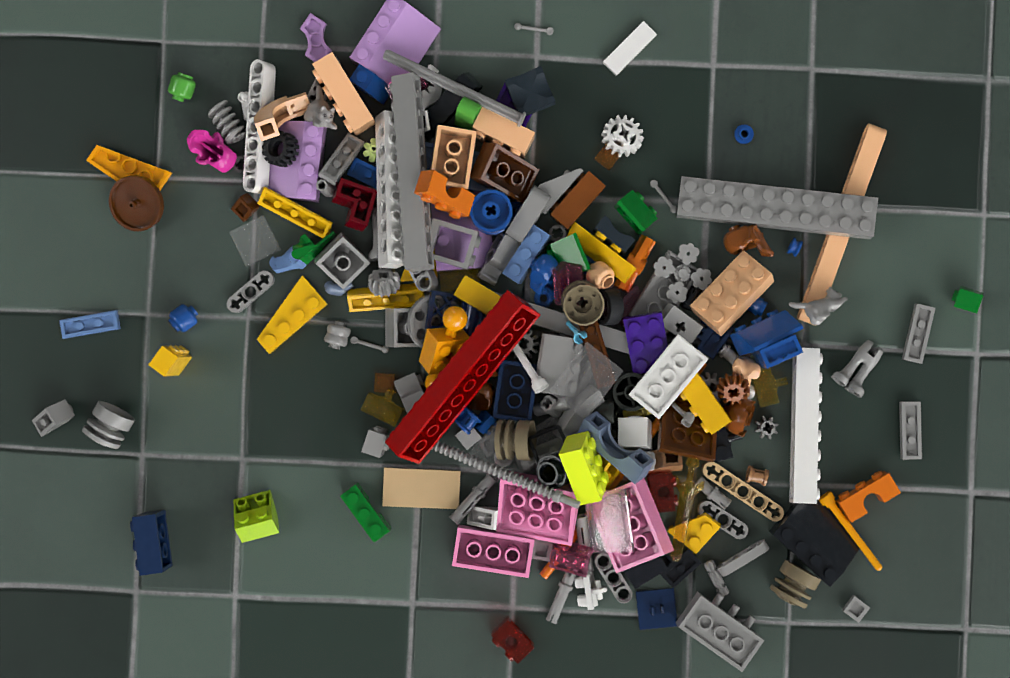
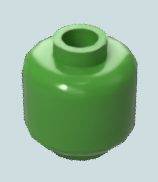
M178 72L177 75H172L168 92L173 95L172 99L184 102V99L189 100L192 98L196 83L193 81V77Z

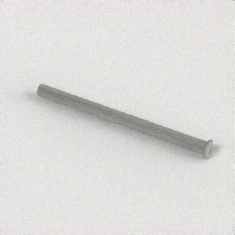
M391 50L384 52V60L411 73L413 72L419 77L461 97L465 96L482 105V107L517 123L518 127L522 125L526 112L520 113Z

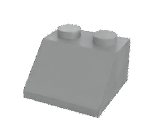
M342 232L314 258L315 264L342 289H345L370 264V261Z

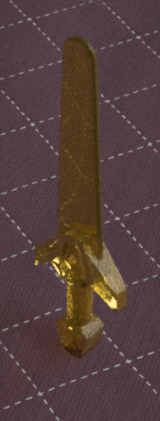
M689 457L685 463L689 468L687 470V480L681 482L677 476H675L674 484L680 493L672 545L674 551L671 552V559L674 562H678L681 559L694 497L704 488L705 481L697 485L693 483L694 469L700 465L699 459Z

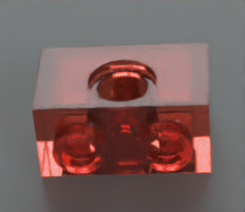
M672 472L648 473V488L658 512L676 511L675 506H678L677 494L674 495V487L677 486L676 476L672 475ZM661 487H667L668 493L664 497L658 494Z
M509 617L504 619L491 632L492 642L498 648L501 646L506 651L504 654L511 662L520 663L535 648L534 643ZM509 637H514L517 642L514 645H509L506 640Z

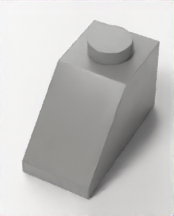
M64 399L45 408L32 422L42 437L67 423L75 415L72 406Z

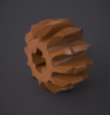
M733 372L732 376H729L726 373L725 378H720L719 384L716 386L718 397L723 398L724 403L730 401L732 406L736 401L741 405L742 399L747 400L748 398L747 393L750 392L749 381L744 379L742 374L736 376V373Z

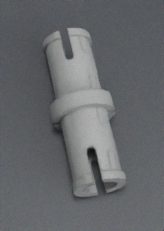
M702 476L694 484L695 487L707 495L706 498L712 499L723 510L732 501L721 493L717 486L714 487Z

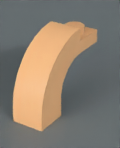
M306 92L289 98L284 96L276 99L256 113L254 123L261 141L279 136V127L283 123L304 115L308 104H310Z

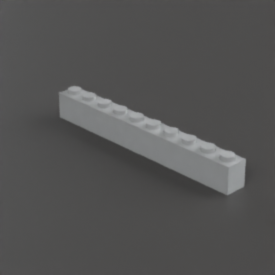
M412 72L391 76L390 91L393 95L391 109L394 113V121L392 126L396 136V140H394V148L397 152L395 166L398 170L397 187L400 192V197L398 198V205L401 209L399 223L403 234L401 245L404 248L402 263L405 270L416 272L434 269L430 203L421 200V197L414 193L420 172L427 170L421 81L420 77Z

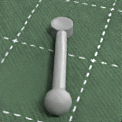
M515 23L514 25L516 30L525 29L545 32L547 35H552L554 32L552 27L544 29L525 26L520 23Z
M652 180L650 186L657 190L670 207V211L676 213L677 207L672 205L658 187V182Z
M354 336L350 339L352 344L359 343L368 347L382 350L383 353H388L389 348L386 346L382 347L362 340H358V338Z

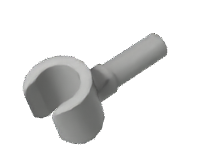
M674 402L671 406L683 417L681 423L689 428L695 419L694 414L683 411Z

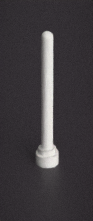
M517 344L513 351L530 376L532 389L535 393L542 392L549 384L545 378L538 376L521 347Z

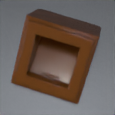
M246 193L238 198L231 210L243 222H246L258 210L260 205L257 204V201L251 195Z

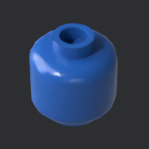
M181 304L169 313L170 319L168 321L177 332H186L197 324L195 316L198 313L192 306L187 307L185 304Z

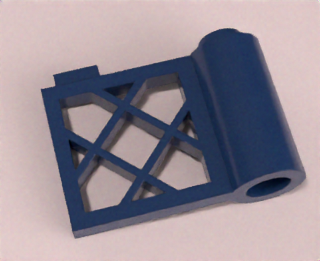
M431 290L425 329L443 328V322L438 326H431L432 317L438 314L442 320L443 315L440 311L447 305L452 307L451 302L459 298L451 293ZM436 295L442 296L446 302L439 308L434 303ZM462 301L461 308L465 310L468 317L467 324L463 330L470 337L475 328L482 322L483 313Z

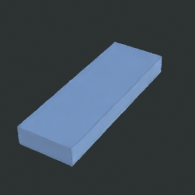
M118 310L59 320L62 339L121 329Z

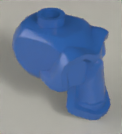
M542 254L538 259L535 258L529 266L531 268L529 276L530 288L538 295L546 291L551 298L561 300L563 290L567 287V280L557 275L560 270L557 260L549 254Z

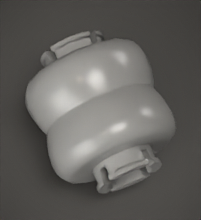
M335 321V324H328L327 333L324 337V341L329 343L328 347L340 350V346H347L351 330L346 327V323Z

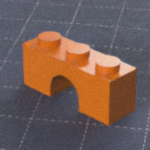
M435 170L420 172L414 193L419 195L421 200L434 204L436 209L446 211L454 219L469 217L475 198L473 193L463 187L448 188V192H446L448 178Z
M878 471L871 476L872 479L867 482L861 481L855 485V489L852 491H845L838 496L836 504L849 522L852 523L868 513L864 507V499L868 494L874 493L879 501L885 503L901 493L888 472Z

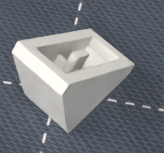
M475 505L468 513L467 524L496 530L498 507Z

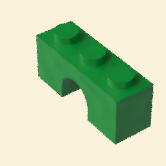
M356 483L340 495L374 543L390 532L392 528L382 514H379L371 505L368 495L359 483Z

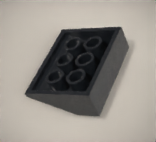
M817 500V504L794 503L784 514L783 518L777 521L769 530L776 539L829 587L844 573L860 549L833 512L826 508V506H822L819 500Z

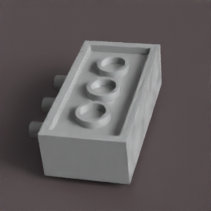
M697 591L676 621L677 626L743 672L765 641L759 634L750 629L756 619L749 615L746 621L742 623L734 617L740 609L736 604H733L730 610L726 612L718 606L724 598L723 595L717 593L711 601Z

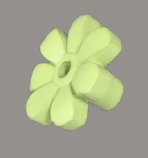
M371 138V144L365 142L363 145L367 149L363 151L364 157L369 156V162L374 163L376 159V138Z

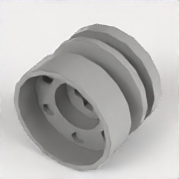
M98 401L92 411V414L97 419L89 418L87 420L89 425H84L82 432L100 445L119 449L121 446L120 441L125 439V436L119 430L129 431L135 418L119 407L104 401Z

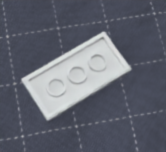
M678 334L628 395L656 418L660 419L709 358Z

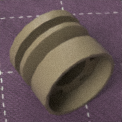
M577 280L564 288L561 295V306L566 317L572 323L579 326H588L595 323L602 316L604 299L593 283L586 280ZM580 297H583L584 300H586L583 302V305H580L578 303V301H580Z
M499 419L494 437L495 453L498 460H505L506 458L507 460H513L515 454L517 460L532 461L534 459L528 443V437L536 434V426L533 420H519L516 426L514 420L506 421ZM537 438L532 439V443L535 449Z
M785 559L779 569L786 576L785 579L775 577L774 580L781 584V586L778 587L771 584L769 588L779 598L789 604L806 609L808 604L801 600V598L804 597L811 600L812 597L805 590L816 591L821 579Z

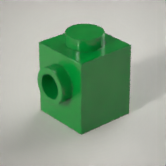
M960 286L959 290L954 291L952 301H955L954 307L977 314L984 293Z

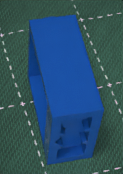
M794 334L753 352L752 355L756 363L760 365V368L768 369L803 353V350Z

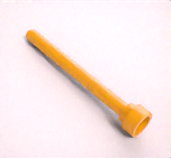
M828 491L819 498V502L822 506L830 508L877 571H880L882 569L881 563L835 504L836 500L833 493Z

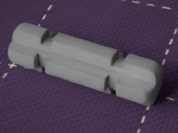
M709 560L705 562L704 566L709 571L708 574L717 588V592L723 596L727 595L729 590L724 585L725 582L718 569H716L714 561Z

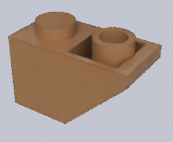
M657 450L651 451L655 453L656 465L654 470L648 473L682 471V456Z

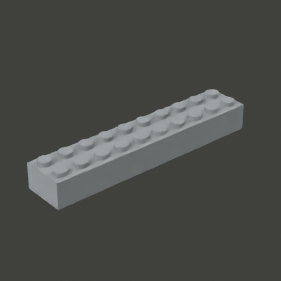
M682 176L676 218L748 226L757 224V227L871 239L874 237L878 198Z

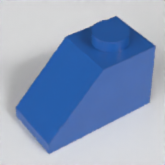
M360 64L349 79L354 87L382 105L385 104L391 94L390 85Z

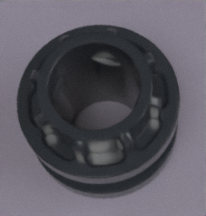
M560 452L542 457L537 464V477L540 483H543L545 487L549 486V489H557L570 483L559 457Z

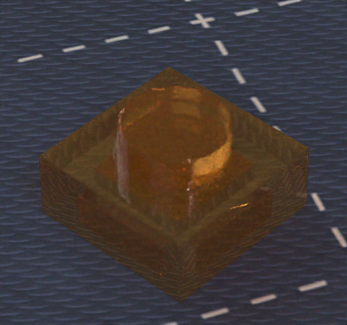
M606 143L595 157V160L610 171L620 157H618V152L612 155L611 148L606 150Z
M375 373L374 392L394 393L395 374Z

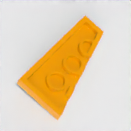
M96 145L86 160L115 181L127 176L139 175L151 180L160 191L172 175L169 171Z

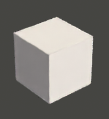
M643 416L618 418V445L625 450H637L639 448L642 450H652V421Z

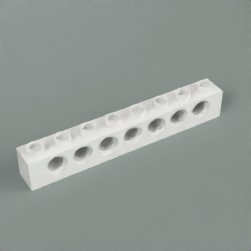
M384 110L375 117L378 268L397 269L403 266L404 248L401 245L403 234L399 223L401 209L398 205L400 192L397 187L398 170L395 166L397 152L394 148V140H396V136L392 126L394 113Z

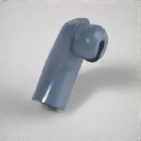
M327 281L324 284L325 291L335 296H342L354 287L352 283L345 289H342L332 281Z

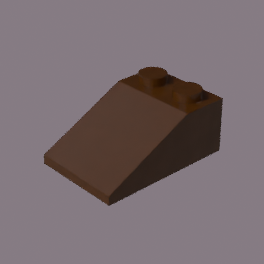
M484 142L471 170L470 178L491 190H498L508 198L523 204L528 197L539 169L497 143Z

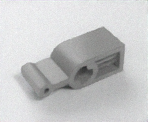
M498 234L485 257V264L477 277L495 286L501 272L504 271L520 243L506 234Z

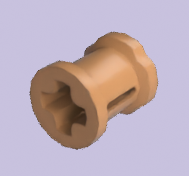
M749 465L745 481L748 483L752 481L766 486L769 470H759Z

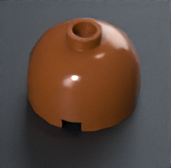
M747 398V400L742 399L741 405L736 401L733 406L731 404L724 406L723 409L732 420L725 427L731 433L741 437L745 436L747 431L744 428L747 425L750 426L756 401Z

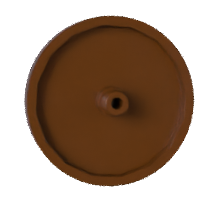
M131 175L118 180L113 185L109 194V207L113 217L121 226L131 231H144L152 228L160 221L164 211V200L159 188L151 180L143 176Z

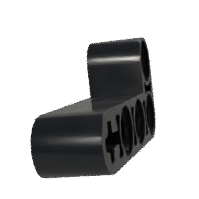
M469 72L461 74L455 80V82L476 92H479L483 87ZM446 90L427 111L430 130L424 132V135L428 141L435 136L438 125H445L453 117L463 97ZM423 116L424 128H425V127H426V122H425V116Z

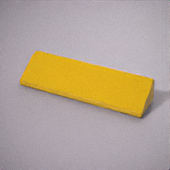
M267 187L263 188L257 204L321 238H325L330 234L333 222Z
M573 223L567 236L576 233L584 253L596 262L602 261L614 271L615 277L625 284L637 268L578 223Z
M466 275L454 293V296L486 315L493 309L501 297Z
M415 283L401 284L396 294H390L389 297L386 295L382 298L380 295L374 296L370 292L369 287L355 288L347 291L349 312L412 307L418 299L425 296L424 291L419 290Z

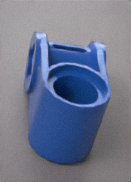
M466 406L455 422L466 434L470 435L471 430L477 423H481L482 420Z

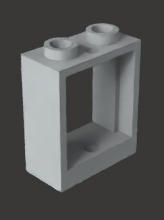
M433 218L431 224L433 251L441 226L472 235L464 263L433 254L434 260L469 270V266L473 267L476 258L473 255L474 249L479 248L482 238L479 236V231Z

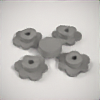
M692 243L679 246L678 258L682 259V265L675 268L672 265L673 261L666 259L664 256L659 257L657 262L653 264L656 277L666 279L669 277V274L674 273V277L678 280L675 284H670L668 286L669 290L666 292V297L671 299L673 303L686 300L688 289L684 287L682 282L687 281L689 278L693 281V286L699 287L701 290H705L708 284L712 282L710 270L698 268L696 272L691 274L690 268L686 266L691 262H696L697 256L700 253L699 249L694 247Z

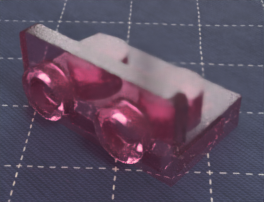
M554 543L551 550L549 567L587 577L593 548L577 543H572V546Z

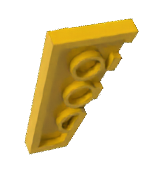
M304 275L298 280L257 338L258 342L269 354L328 305Z

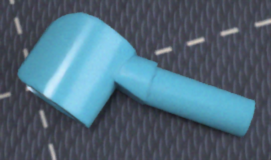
M567 321L566 325L574 333V342L576 344L583 343L579 335L585 339L587 338V333L579 331L570 321Z

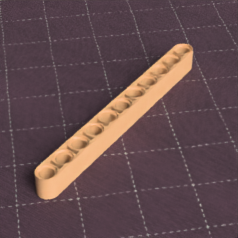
M870 123L866 125L841 194L865 196L887 134L886 129ZM826 235L802 303H809L826 297V290L832 287L849 237ZM799 309L797 319L811 324L805 310Z

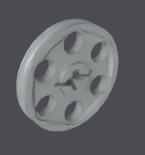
M430 294L418 299L411 307L407 317L408 333L412 341L420 348L423 347L427 332L425 323ZM435 296V299L438 301L437 308L446 303L442 296ZM455 301L451 302L452 306H458ZM448 305L440 311L442 315L448 308ZM420 309L423 312V318L418 321L415 318V312ZM436 314V315H434V316L432 317L431 323L434 322L435 320H438V321H442V320H441V318L439 317V315ZM419 329H423L425 332V336L421 340L416 336Z

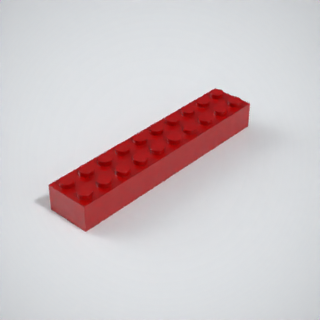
M507 290L493 309L487 313L484 320L475 328L472 335L462 344L459 351L450 359L446 367L439 372L433 383L427 387L421 398L414 403L408 414L402 418L400 424L390 433L385 441L389 448L398 457L420 464L541 314L528 302Z

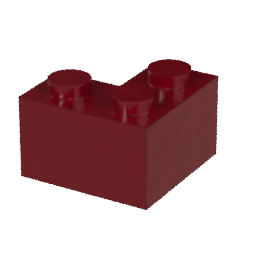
M340 178L336 184L331 202L349 208L344 226L361 232L364 231L368 226L377 190Z

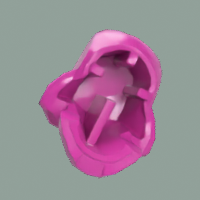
M193 130L188 135V147L192 153L198 154L195 161L198 164H209L225 173L236 163L237 154L224 144L220 133L215 132L210 136L206 130Z

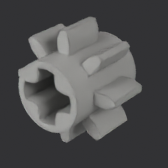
M761 416L762 421H755L758 426L754 431L761 433L759 438L763 439L767 435V438L771 439L773 433L778 434L775 431V427L779 424L772 422L773 417H769L766 420L765 416ZM765 423L770 425V428L767 429L768 432L763 430Z

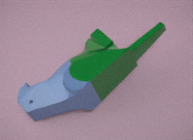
M332 231L316 245L306 234H303L298 244L290 247L280 257L275 258L272 256L269 264L276 273L293 269H304L336 234Z

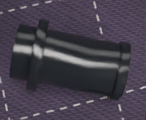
M691 285L686 295V300L681 302V307L692 311L690 305L698 298L702 290L696 288L695 291V287Z

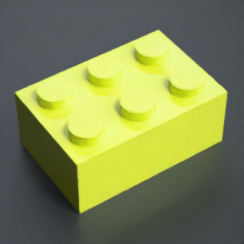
M589 431L566 436L559 453L575 497L581 502L580 505L601 501L609 482L608 473L602 467V458L600 454H597L595 440L590 436Z

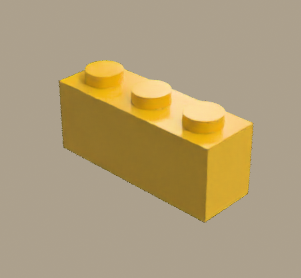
M182 345L161 346L148 365L164 377L179 376L192 356L188 354L190 351Z
M697 373L679 395L684 401L688 400L691 404L689 407L690 411L695 417L699 416L702 420L700 425L706 433L710 432L712 435L731 423L732 420L701 375Z

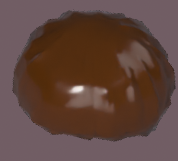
M486 382L470 401L468 407L473 410H489L495 397L493 386Z

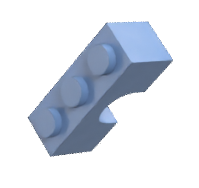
M533 225L502 274L514 282L522 284L531 270L529 267L531 262L544 250L552 236L538 226Z

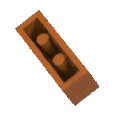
M590 171L586 174L582 172L575 180L577 185L573 189L569 187L563 194L565 198L561 203L557 201L550 209L552 211L550 217L563 226L566 231L606 187Z

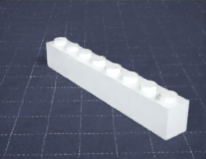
M802 348L803 353L792 358L789 502L817 504V500L820 498V489L817 488V480H820L818 461L821 458V451L818 449V442L821 441V431L818 430V423L821 422L822 418L821 411H819V403L822 401V392L819 391V384L822 383L820 365L823 362V355L820 353V348Z

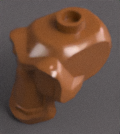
M757 224L744 225L742 227L736 225L729 228V232L724 235V247L730 254L737 255L742 251L757 248L763 257L774 256V252L765 241L763 232L760 231Z

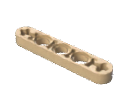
M707 461L703 464L702 473L705 477L768 519L780 521L783 518L784 510L780 505L717 463ZM712 465H714L713 469L718 473H720V470L723 471L718 476L717 481L715 480V478L717 477L716 475H714L713 473H710L709 475L707 474V466L712 467ZM725 475H729L732 478V482L728 486L722 484V478ZM740 486L747 487L748 493L746 496L738 495V488ZM758 496L764 500L761 507L754 505V499ZM767 505L774 510L778 508L777 512L779 515L771 517L772 513L766 509L763 512Z

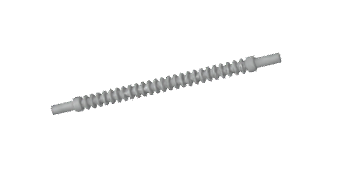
M440 440L431 449H434L435 452L439 451L440 454L444 452L445 456L449 455L454 460L458 459L459 462L463 461L464 464L468 463L469 466L478 467V470L483 469V472L487 471L488 474L492 473L493 476L497 475L498 478L502 477L503 480L507 479V482L512 481L513 485L517 483L518 487L522 485L523 489L527 487L528 491L532 489L533 493L537 492L538 495L542 494L543 497L552 498V501L556 503L562 502L576 509L580 506V501L564 495L560 490L554 491V488L544 487L543 483L539 485L538 481L534 483L533 479L529 481L528 477L519 476V473L514 474V471L509 472V469L504 470V467L499 468V465L495 466L494 463L490 464L489 461L480 460V457L475 458V455L470 456L469 452L465 454L464 450L461 452L460 449L456 450V447L451 448L450 444L446 446V443H441Z

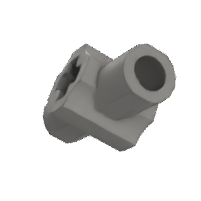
M547 395L540 403L533 405V412L536 416L549 414L557 418L561 416L564 410L572 408V401L568 396L556 399L551 395Z

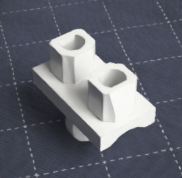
M592 571L574 579L576 588H585V594L577 596L578 606L587 607L588 610H593L594 607L598 606V600L603 599L602 593L607 591V586H601V581L594 579V572Z

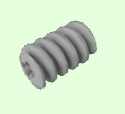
M223 100L209 111L208 116L213 119V124L217 125V130L221 131L226 144H233L245 138L246 132L241 133L244 126L237 127L240 120H233L236 114H229L232 107L228 106L225 108L224 106L228 101Z

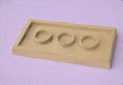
M384 467L382 506L457 509L460 501L461 470Z

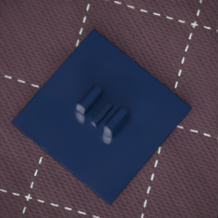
M674 588L636 591L639 630L677 626Z

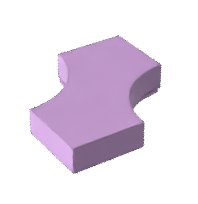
M310 13L300 30L306 35L308 40L305 56L316 62L331 53L332 50L326 45L324 40V31L327 24Z

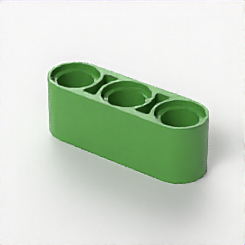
M464 96L457 107L454 125L461 129L472 130L482 105Z

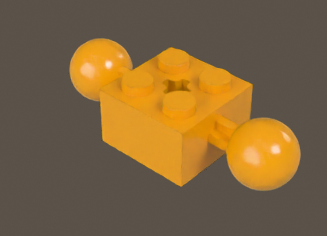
M452 306L445 310L442 320L446 328L427 329L419 358L420 364L428 373L425 379L426 389L469 338V335L463 330L468 321L467 313L461 307Z

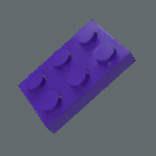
M662 311L623 318L633 373H646L668 347Z

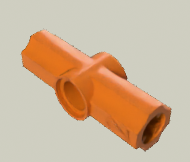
M644 235L639 237L634 249L626 258V261L637 269L625 284L617 278L614 286L627 293L631 290L637 276L641 274L647 263V258L656 243L655 241Z

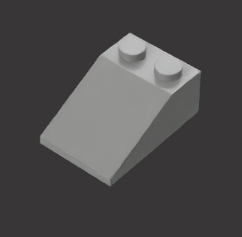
M385 308L386 347H418L412 341L407 329V317L411 308ZM420 309L415 312V318L418 321L423 318V312ZM435 320L431 325L436 326L442 323V321ZM419 329L416 333L419 340L425 336L423 329Z

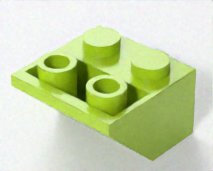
M270 490L233 500L234 528L242 543L279 533L278 516Z

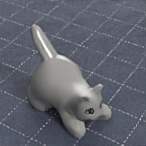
M317 85L315 91L316 99L308 104L307 110L304 113V120L313 122V126L337 129V125L333 121L335 108H331L324 101L321 86Z
M829 287L826 290L827 295L823 299L814 300L809 303L790 302L789 306L795 309H804L806 315L810 318V323L820 325L831 315L830 312L836 311L848 298H841V293Z

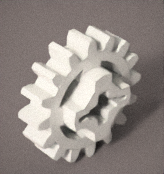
M618 115L615 121L611 118L608 124H605L601 134L604 137L602 143H607L605 149L611 148L612 155L618 152V157H621L623 153L628 157L630 152L635 154L637 149L641 147L642 144L640 142L643 141L644 137L640 135L643 133V129H638L639 123H633L634 118H631L629 121L627 120V115H624L623 119Z

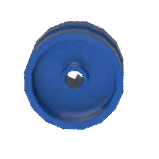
M485 190L474 198L470 216L474 226L480 232L486 235H498L507 230L513 220V207L510 199L504 193L498 190ZM491 210H494L496 213L495 215H488Z

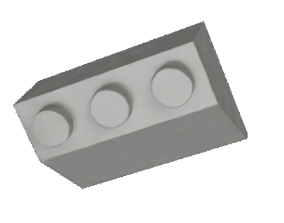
M542 333L536 373L538 376L545 378L549 384L542 393L575 397L583 343L576 344L573 338Z

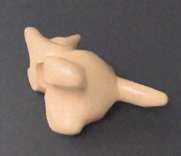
M751 353L737 357L732 365V371L736 373V376L742 374L744 379L749 381V387L751 380L757 379L761 372L760 365L750 358Z

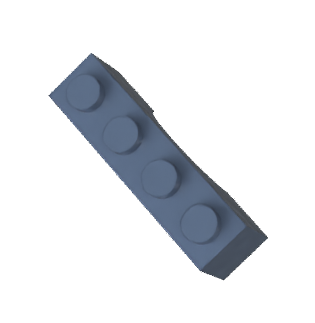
M597 411L584 418L577 433L589 431L590 436L595 440V449L601 456L634 484L647 476L655 460L641 448L629 451L620 447L611 434V423Z

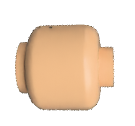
M602 261L592 263L590 265L591 269L586 272L587 281L593 283L598 290L611 287L614 282V271Z

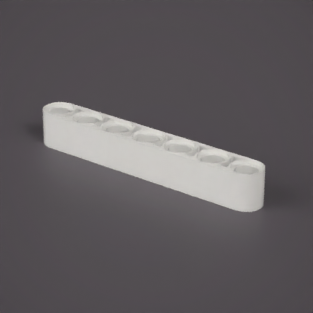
M258 59L254 60L250 66L243 188L247 192L261 194L264 187H269L270 164L264 159L266 156L262 154L265 149H262V145L265 146L266 143L260 139L254 123V116L261 108L274 101L276 68L273 64Z

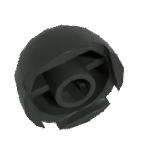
M625 373L615 380L616 383L612 387V396L620 408L626 411H637L643 408L642 405L628 395L642 379V375Z
M608 399L597 407L594 412L597 411L611 423V434L613 438L618 437V418H623V413H619V406L615 403L614 399Z

